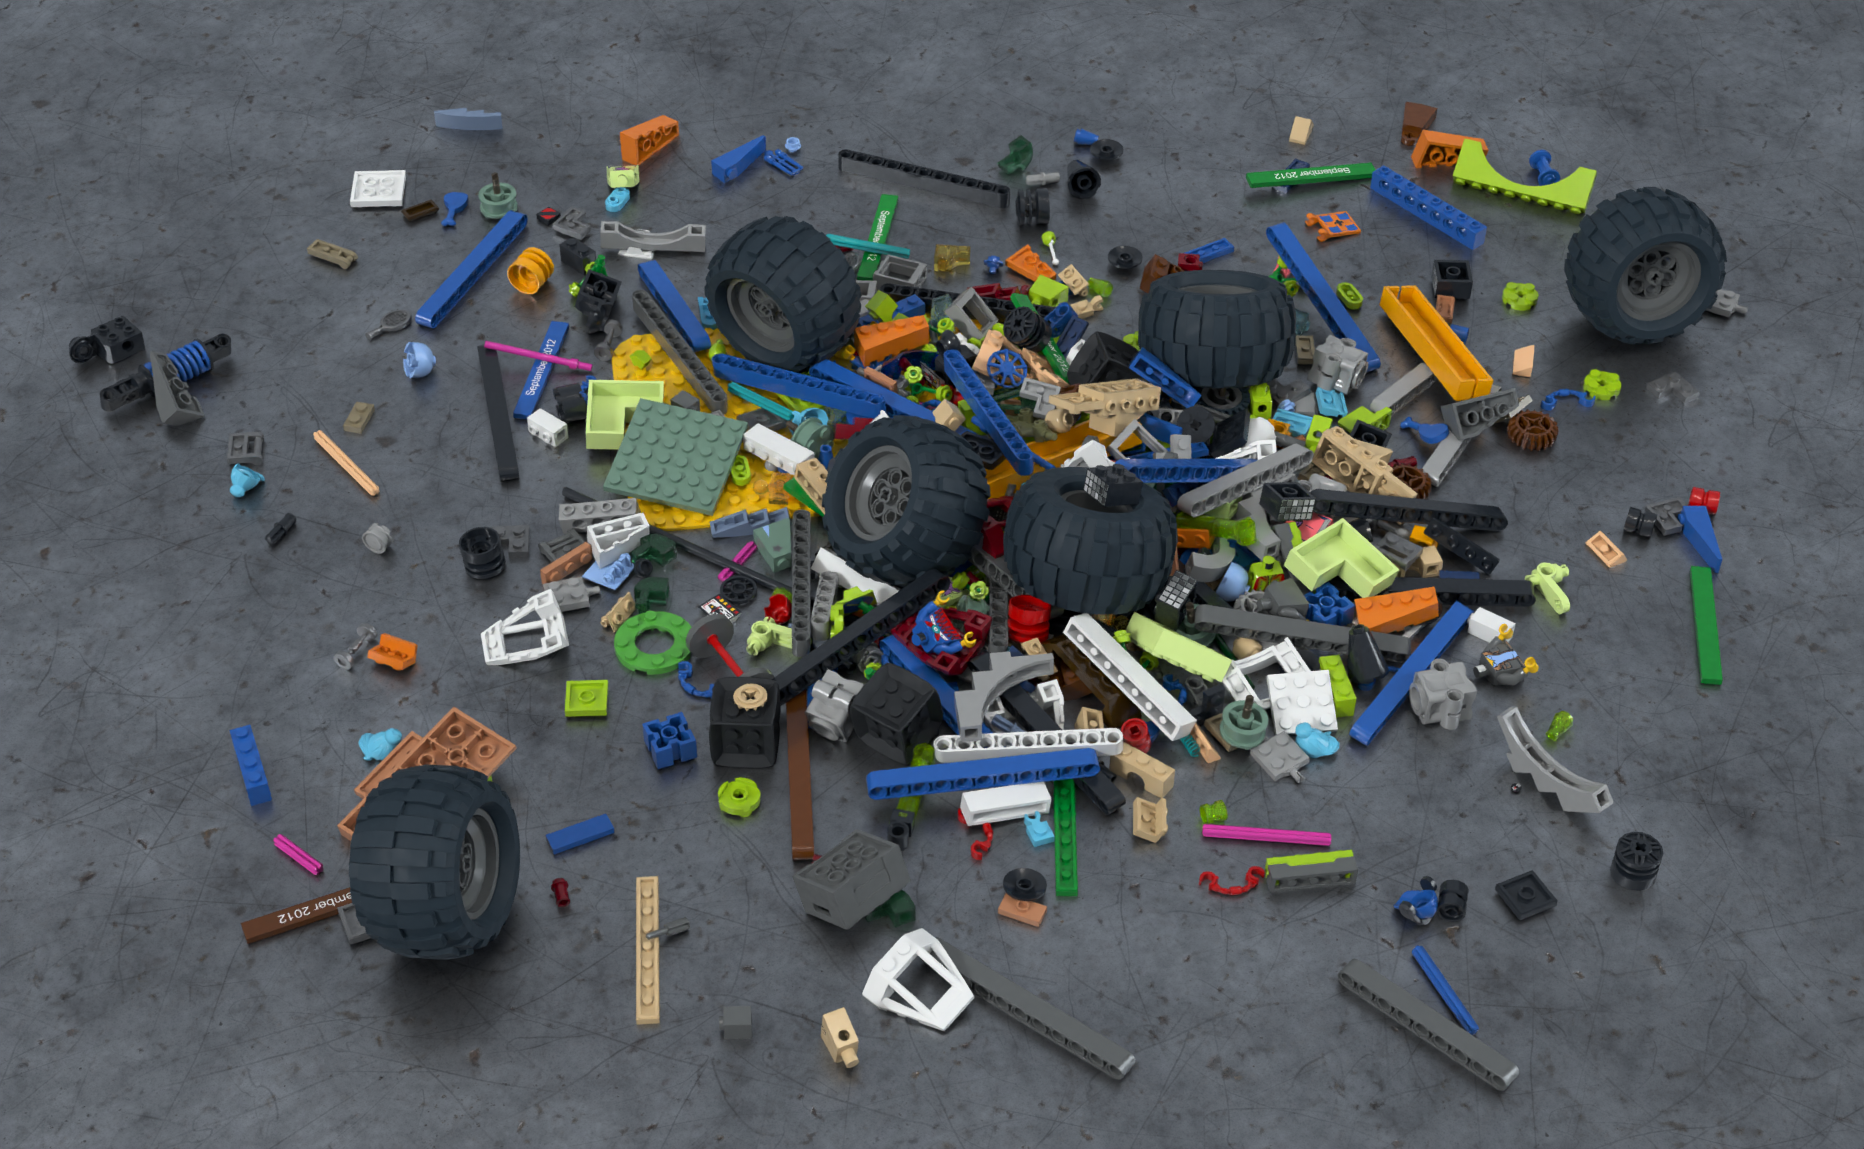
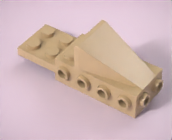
M1138 379L1079 385L1078 392L1049 395V403L1056 405L1057 409H1067L1071 414H1080V411L1089 413V428L1117 437L1134 419H1139L1147 411L1159 410L1161 387Z
M1338 426L1326 429L1322 433L1312 463L1335 481L1344 484L1349 492L1416 498L1418 495L1392 474L1393 468L1388 465L1393 453L1391 449L1354 439Z

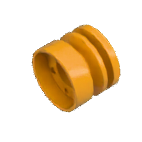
M528 247L509 266L507 277L518 291L525 294H534L551 277L554 272V264L551 258L541 249Z

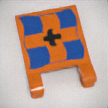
M1347 211L1321 215L1308 213L1306 215L1310 219L1305 221L1307 226H1312L1317 222L1322 226L1323 229L1318 230L1321 236H1317L1320 242L1331 237L1361 233V229Z

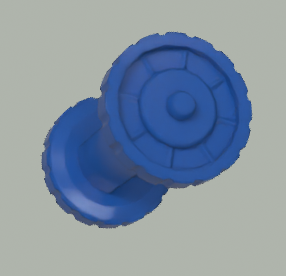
M1537 150L1529 158L1530 166L1537 169L1540 173L1537 179L1540 186L1550 185L1560 180L1559 172L1552 169L1549 165L1551 155L1547 150Z

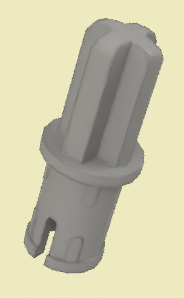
M1041 172L1040 174L1026 176L1027 185H1045L1046 183H1059L1060 181L1058 172Z

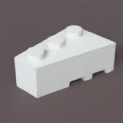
M644 513L587 526V542L591 545L592 553L599 569L618 560L621 554L630 553L649 542V524Z

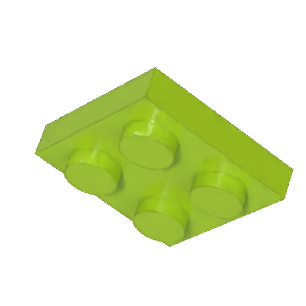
M608 680L567 681L565 717L607 716Z

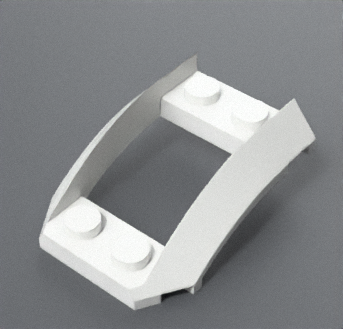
M1287 637L1282 643L1276 646L1273 645L1255 655L1236 661L1232 660L1222 683L1234 701L1245 700L1247 695H1252L1254 703L1263 709L1271 708L1270 698L1259 700L1244 675L1261 670L1277 661L1285 673L1308 672L1310 669Z

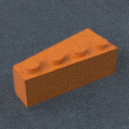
M661 115L620 132L622 160L633 165L642 164L679 136L678 121Z
M924 315L857 327L854 330V346L864 367L870 366V362L875 360L877 362L883 361L884 357L888 355H899L904 349L909 351L929 343V325Z
M1435 587L1354 599L1357 623L1367 626L1370 631L1387 634L1395 630L1399 632L1411 624L1415 626L1439 617Z

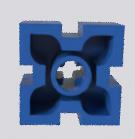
M1329 582L1318 587L1316 594L1309 592L1304 595L1309 602L1305 616L1306 619L1312 622L1343 627L1353 622L1355 605L1345 596L1340 598L1339 591Z
M682 712L666 716V721L663 722L656 719L642 724L644 742L649 752L652 751V759L657 769L674 765L673 761L677 759L684 762L697 758L696 739L691 729H688V723Z

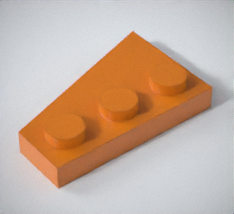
M1028 244L1005 260V266L1034 282L1040 275L1056 280V273L1046 262H1042L1039 259L1037 253L1031 251V247Z

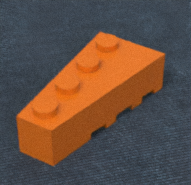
M1423 130L1411 158L1415 168H1422V166L1428 165L1429 167H1436V165L1444 164L1446 166H1453V164L1457 163L1464 139L1481 142L1485 157L1489 150L1484 139Z

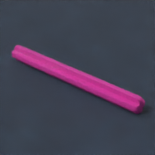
M1203 824L1202 835L1204 837L1324 846L1331 844V834L1324 832Z

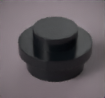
M640 558L635 561L634 571L637 576L646 578L651 574L653 565L648 559Z

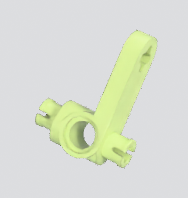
M1540 563L1537 569L1532 570L1531 575L1525 576V580L1532 582L1533 586H1536L1558 614L1569 612V599L1556 584L1561 582L1563 577L1569 575L1568 567L1565 564L1559 566L1556 563Z
M765 617L763 621H757L752 625V633L747 639L748 646L746 651L750 655L754 652L753 656H757L759 652L770 647L772 643L792 649V628L776 624L775 620L771 617L768 621L769 617Z

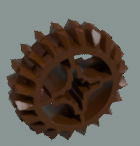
M1527 409L1525 412L1519 411L1509 420L1507 433L1508 438L1512 440V443H1516L1517 447L1522 446L1524 450L1527 448L1531 451L1536 449L1539 452L1540 449L1546 450L1547 447H1552L1557 440L1559 427L1554 418L1549 417L1548 413L1543 414L1542 411L1537 412L1535 409L1529 411Z
M1402 463L1400 466L1394 464L1391 467L1393 468L1392 474L1418 494L1416 499L1427 500L1432 487L1431 478L1428 477V473H1423V469H1417V465L1412 467L1410 464L1408 466Z

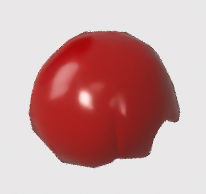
M784 594L771 596L769 598L770 605L764 607L765 617H769L768 621L770 617L773 618L776 624L782 626L792 617V603Z

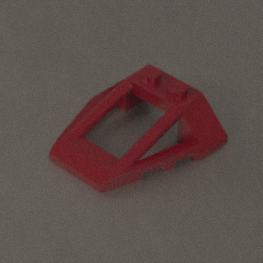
M1014 496L987 499V508L998 506L1008 513ZM988 516V521H984L981 530L984 536L982 549L997 559L1004 555V533L1002 529L1005 528L1006 520L997 522L991 516Z
M949 607V610L943 609L948 618L966 621L964 623L965 633L954 627L962 638L961 641L964 640L965 634L968 632H973V636L968 638V641L976 639L973 647L964 646L962 650L952 655L941 651L939 655L936 653L928 654L921 645L916 646L913 644L912 635L914 634L912 629L916 626L915 620L919 611L891 629L893 636L923 663L948 675L962 674L968 667V661L976 657L984 647L992 623V617L970 609L967 612L957 611V608Z

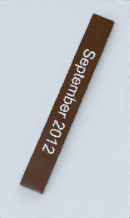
M350 887L241 923L247 944L339 914L338 907L352 903Z

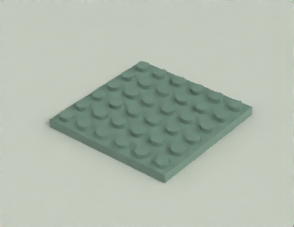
M640 398L605 480L603 490L713 516L742 444L743 434L747 431L748 422Z

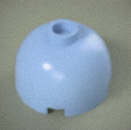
M408 342L406 344L404 353H407V359H403L406 376L409 378H423L427 376L436 364L435 355L424 343Z
M1231 562L1216 590V593L1224 601H1236L1239 595H1244L1245 591L1248 592L1250 586L1247 585L1249 577L1246 570L1239 564Z

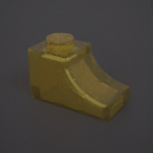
M936 244L934 271L951 272L957 266L970 265L971 246Z

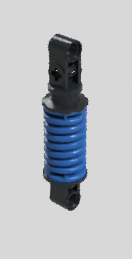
M224 333L218 334L204 342L197 338L191 343L184 345L183 348L180 347L177 350H173L167 353V355L178 370L177 376L182 382H186L187 379H192L193 376H198L199 373L203 374L213 370L214 362L231 354V338ZM151 362L139 365L138 373L131 374L128 378L100 391L101 408L104 411L111 412L123 405L132 403L138 398H144L148 393L155 397Z

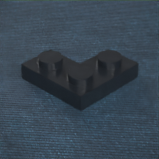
M1218 684L1204 690L1202 705L1188 711L1197 720L1196 723L1200 727L1204 725L1206 719L1223 713L1225 696L1223 685Z

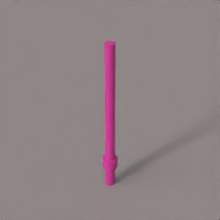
M485 341L484 348L565 365L574 370L578 368L592 371L593 364L580 362L579 359L562 358L491 341Z

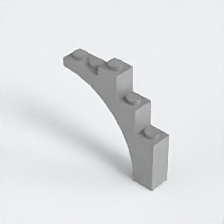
M1288 474L1271 483L1295 482V474ZM1262 486L1243 495L1242 501L1238 502L1236 518L1239 520L1236 521L1235 537L1263 561L1265 556H1272L1273 558L1279 556L1281 540L1272 531L1266 519V510L1259 504Z
M1010 651L989 653L990 671L972 672L973 690L954 692L955 712L961 742L982 740L984 716L990 705L1007 689L1031 678L1054 674L1053 653L1011 657Z
M1510 707L1497 716L1511 750L1507 753V757L1513 772L1531 773L1538 792H1556L1563 811L1600 813L1614 803L1607 784L1582 778L1554 760L1531 734L1517 707Z

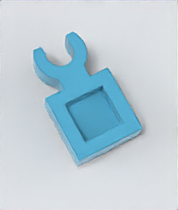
M1035 811V819H1030L1027 814H1024L1026 833L1034 847L1054 842L1055 836L1047 821L1040 822L1041 815L1038 811Z

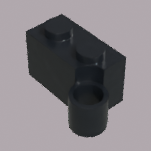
M569 238L559 244L561 261L585 276V267L587 264L595 262L596 251L580 242L577 238Z

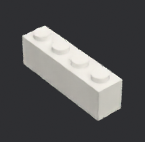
M759 423L743 434L744 449L787 471L791 475H795L797 464L815 458L813 451Z
M1036 782L962 793L960 808L967 825L972 826L1023 818L1024 814H1027L1028 817L1035 816V811H1038L1040 815L1048 814L1052 799L1045 783Z

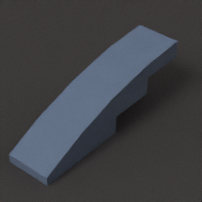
M467 108L434 111L437 127L459 130L503 129L501 112L484 113V110L467 111Z
M787 507L771 513L765 508L748 514L745 509L711 521L710 527L713 538L753 535L754 529L786 518L790 519V525H792Z

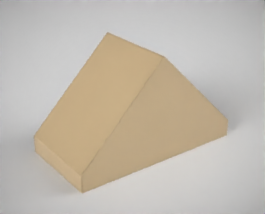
M1295 116L1289 141L1305 145L1314 127L1312 120Z

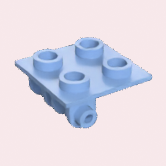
M628 553L621 554L618 560L599 569L595 561L582 578L616 590L634 570V564L631 563V556Z

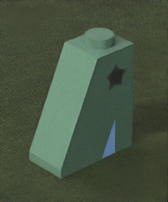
M789 518L753 530L754 543L774 573L792 567Z

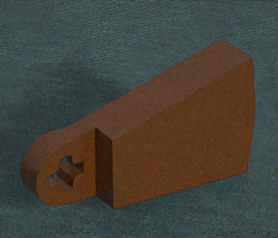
M1406 102L1401 142L1408 146L1416 145L1422 131L1427 130L1435 120L1438 108Z

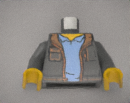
M1502 624L1499 627L1500 635L1495 636L1481 653L1479 666L1473 668L1476 678L1486 676L1494 686L1502 684L1514 686L1524 681V678L1528 676V672L1536 673L1539 669L1533 657L1527 658L1524 663L1508 641L1503 642L1504 639H1510L1513 636L1511 628L1505 632L1508 629L1507 624Z

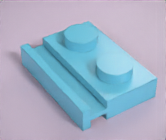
M1317 387L1315 393L1320 414L1335 417L1342 415V417H1345L1348 411L1344 394L1342 392L1336 393L1335 390L1327 391Z
M1279 408L1273 417V420L1290 424L1289 432H1292V436L1297 437L1303 434L1305 438L1313 417Z

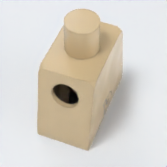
M843 1007L824 1014L821 1037L833 1060L836 1063L844 1061L847 1068L856 1066L859 1063L857 1057L859 1041L845 1008Z

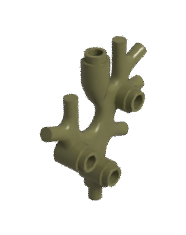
M1030 408L1021 409L1020 413L1016 416L1006 415L1022 438L1034 437L1035 442L1057 440V434L1052 433L1048 429L1045 420L1034 417Z

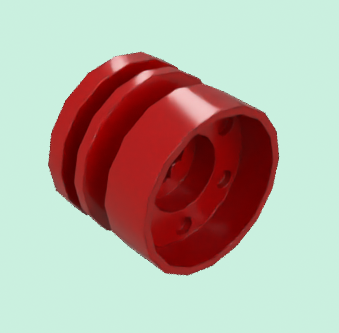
M1031 595L1012 597L1009 600L1008 615L1010 616L1008 619V637L1022 643L1034 638H1038L1040 642L1046 641L1049 638L1048 629L1050 624L1048 620L1051 617V604Z

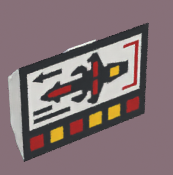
M721 594L698 606L707 615L722 614L727 616L731 623L736 621L742 613Z

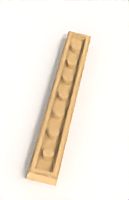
M658 876L636 877L637 1025L660 1023L659 937L650 940L646 938L647 933L659 929Z

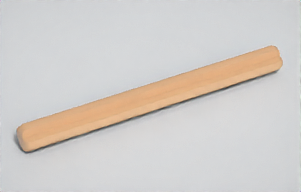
M318 430L314 432V439L371 496L379 494V487L323 431Z

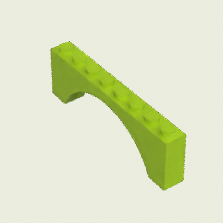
M1464 139L1453 173V181L1459 185L1468 184L1472 185L1475 189L1484 188L1488 189L1491 193L1497 194L1500 192L1504 193L1507 197L1514 198L1516 196L1520 197L1523 201L1530 202L1532 200L1542 206H1547L1548 204L1559 210H1571L1575 214H1585L1597 177L1596 170L1579 167L1567 178L1550 185H1521L1497 173L1487 161L1481 142Z

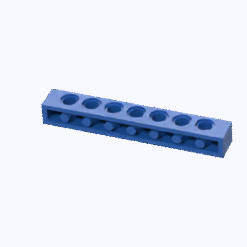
M1384 165L1373 171L1370 186L1372 190L1472 250L1484 244L1487 226Z

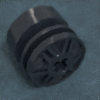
M1038 188L1035 190L1034 196H1031L1030 189H1026V197H1024L1023 189H1018L1015 207L1019 225H1024L1025 217L1028 225H1031L1032 217H1035L1037 225L1049 224L1050 202L1048 189Z
M1018 307L1011 311L1006 317L1003 326L1004 335L1010 342L1017 345L1020 349L1026 348L1035 353L1043 350L1052 336L1050 323L1029 307Z
M476 527L465 532L459 539L460 553L463 557L465 570L469 576L476 579H488L496 576L504 569L506 559L500 536L496 530L489 527Z
M1630 832L1620 837L1610 867L1611 876L1615 882L1629 890L1641 891L1650 888L1655 883L1664 854L1659 841L1643 832Z

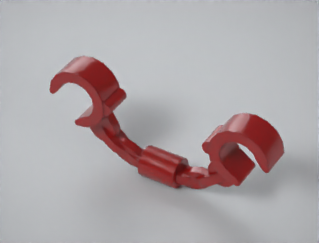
M959 808L958 820L963 824H967L961 808ZM985 823L982 826L987 840L983 842L976 840L971 845V856L976 860H982V853L975 850L981 849L988 852V848L991 846L994 832L990 823Z
M1253 866L1246 873L1245 880L1248 881V885L1244 887L1233 886L1229 887V889L1220 887L1218 884L1219 877L1213 872L1206 871L1200 875L1199 885L1207 879L1212 881L1209 883L1208 890L1222 894L1240 895L1258 885L1259 878L1254 877L1253 874L1264 878L1265 871L1259 866Z

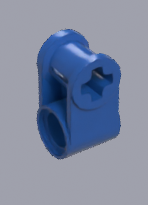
M1066 302L1060 303L1051 313L1044 317V319L1051 322L1052 337L1054 338L1063 333L1072 315L1078 317L1075 310Z

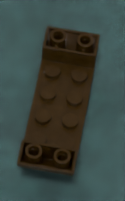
M1065 634L1040 642L1047 654L1053 653V658L1060 657L1105 706L1102 710L1103 722L1108 728L1120 729L1127 720L1142 718L1141 710Z

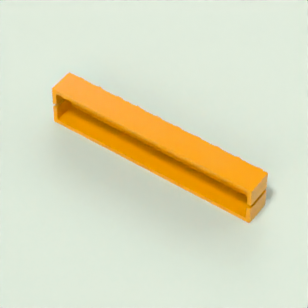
M1416 285L1401 286L1399 293V286H1384L1379 305L1455 401H1463L1490 394L1494 380Z
M1089 420L1072 426L1070 431L1066 433H1056L1058 437L1055 441H1032L1027 443V446L1033 453L1056 468H1060L1061 464H1064L1067 459L1074 457V452L1082 446L1087 435L1098 437L1099 443L1104 445L1105 449L1116 437L1089 428ZM1132 433L1117 449L1121 452L1142 444V440ZM1007 459L993 470L985 469L987 473L985 478L987 479V484L990 485L991 497L988 499L1005 496L1008 484H1016L1013 494L1016 493L1024 482L1030 480L1033 474L1044 472L1046 469L1033 462V473L1028 476H1021L1014 470Z

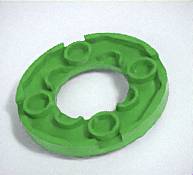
M650 610L628 618L617 630L614 638L615 654L626 668L634 672L636 670L646 671L649 675L671 672L679 668L678 663L688 661L691 658V652L686 646V637L692 627L682 617L669 612ZM656 628L662 632L668 631L673 635L674 644L663 653L647 654L640 651L635 645L637 636L641 635L645 630L651 629L653 631Z

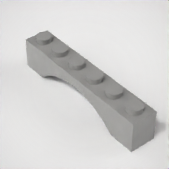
M601 221V248L628 249L629 247L641 248V250L705 252L706 225L688 224L671 232L646 233L629 228L620 222Z

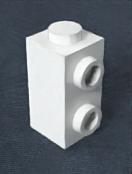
M541 408L527 417L529 432L544 442L557 447L569 438L567 423Z
M1479 607L1467 620V624H1469L1467 633L1490 643L1495 636L1500 635L1499 627L1502 624H1507L1508 626L1505 632L1511 628L1514 633L1516 623ZM1513 636L1510 639H1504L1503 642L1508 641L1509 643Z

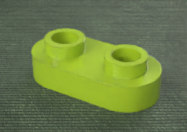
M1342 282L1337 285L1336 294L1348 308L1355 310L1362 306L1363 297L1351 283Z
M743 455L736 456L730 472L732 482L739 486H744L751 481L748 460Z

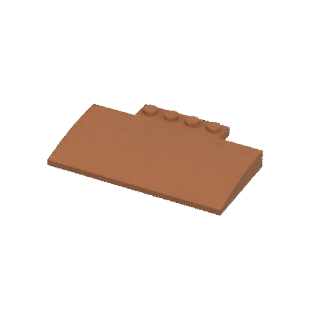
M453 707L424 737L411 731L354 789L355 794L363 800L337 827L341 835L351 841L361 807H364L366 797L373 788H377L380 781L391 778L392 774L400 769L421 765L459 766L482 772L489 778L517 747L456 707Z

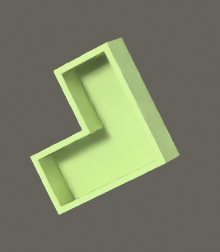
M589 380L586 449H619L625 436V423H630L640 398L664 403V381Z
M1344 518L1291 549L1284 563V566L1311 591L1338 575L1362 598L1375 596L1391 586L1399 572V569Z
M1136 612L1133 613L1126 628V633L1131 634L1130 641L1152 655L1160 659L1163 658L1169 663L1180 666L1212 683L1214 679L1222 682L1232 662L1231 659Z

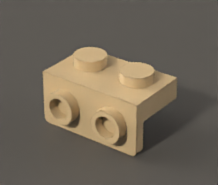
M1139 797L1134 800L1133 835L1154 843L1162 836H1165L1168 830V824H1166L1168 808H1166L1165 798H1161L1157 804Z

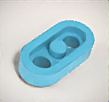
M625 187L614 189L605 200L606 210L609 212L620 211L630 199L629 189Z

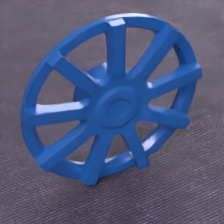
M1008 349L994 352L988 359L987 372L991 380L997 385L1004 388H1015L1021 385L1024 378H1026L1027 365L1019 353L1017 354ZM999 354H1005V361L1001 359ZM1008 354L1015 357L1011 362H1009ZM995 357L1000 364L992 363L991 361ZM1019 360L1022 365L1014 366V363ZM990 366L999 368V371L991 374ZM1023 369V375L1015 370ZM999 374L1003 376L1001 383L996 381L994 377ZM1013 374L1021 379L1018 383L1015 382ZM1007 377L1010 378L1012 385H1004Z

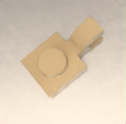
M1098 295L1091 302H1088L1086 299L1070 304V306L1078 314V318L1083 319L1093 316L1094 311L1103 310L1100 304L1103 302V299Z

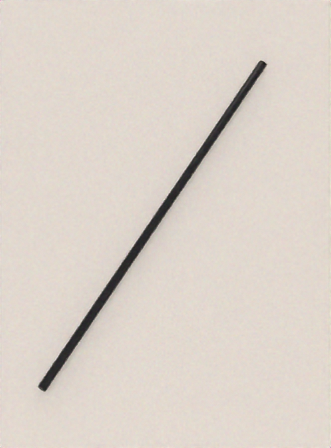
M565 487L562 491L563 496L578 503L597 501L568 487ZM649 524L650 535L725 569L729 568L730 571L736 574L747 576L765 587L792 598V587ZM811 596L810 607L813 608L815 598ZM850 614L844 617V622L851 625L859 617ZM888 631L883 636L884 638L892 635V633Z

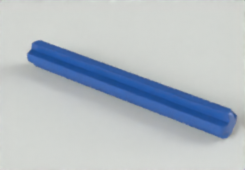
M1419 945L1415 946L1412 950V955L1463 1029L1471 1035H1475L1479 1027L1425 948Z

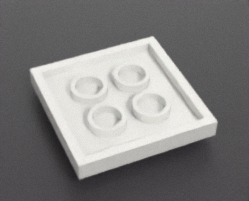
M406 170L355 171L350 197L351 207L402 206Z
M1329 670L1267 675L1275 736L1283 731L1289 736L1296 735V726L1303 722L1309 723L1311 728H1316L1323 733L1327 731L1336 732L1338 730Z

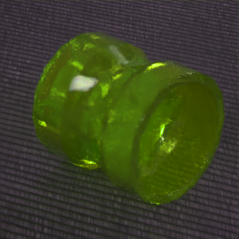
M1222 800L1214 801L1211 805L1208 803L1200 805V816L1204 824H1213L1214 820L1219 822L1227 820V809Z

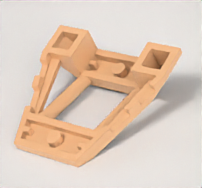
M989 329L972 369L989 377L987 362L990 356L1000 349H1008L1017 354L1019 353L1028 365L1027 367L1030 368L1026 378L1038 381L1028 362L1023 358L1022 350L1010 342L1001 332ZM999 354L1001 359L1005 361V354ZM994 357L991 362L995 363L996 358ZM990 366L991 374L999 371L998 368ZM1023 369L1015 370L1023 375ZM1013 374L1014 380L1019 382L1021 379ZM1007 377V378L1005 379V382H1009V383H1010V382H1011L1010 378Z
M1026 348L1022 349V356L1028 362L1038 381L1060 387L1069 386L1067 382L1055 374L1044 355Z

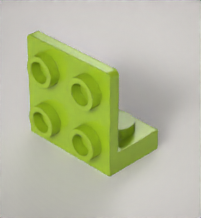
M1361 406L1338 420L1337 424L1351 433L1358 419L1385 430L1390 425L1392 410L1386 406L1374 414L1364 406Z

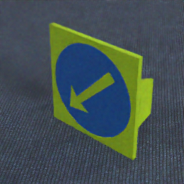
M856 586L845 590L844 599L836 603L844 604L845 617L860 611L861 609L857 606L862 600L867 605L871 604L872 606L877 604L873 590L869 589L862 592Z

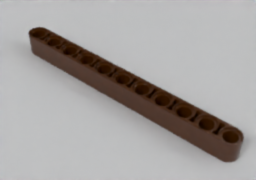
M806 689L786 703L793 860H811L814 856L808 719L805 715L807 709Z

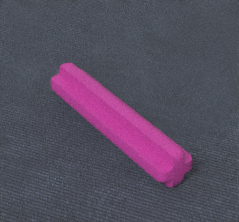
M753 541L748 542L731 561L743 565L757 550L756 544ZM724 568L718 575V579L724 581L735 573L730 571L729 568Z
M279 834L274 838L275 846L314 875H319L320 872H323L322 863L287 837Z

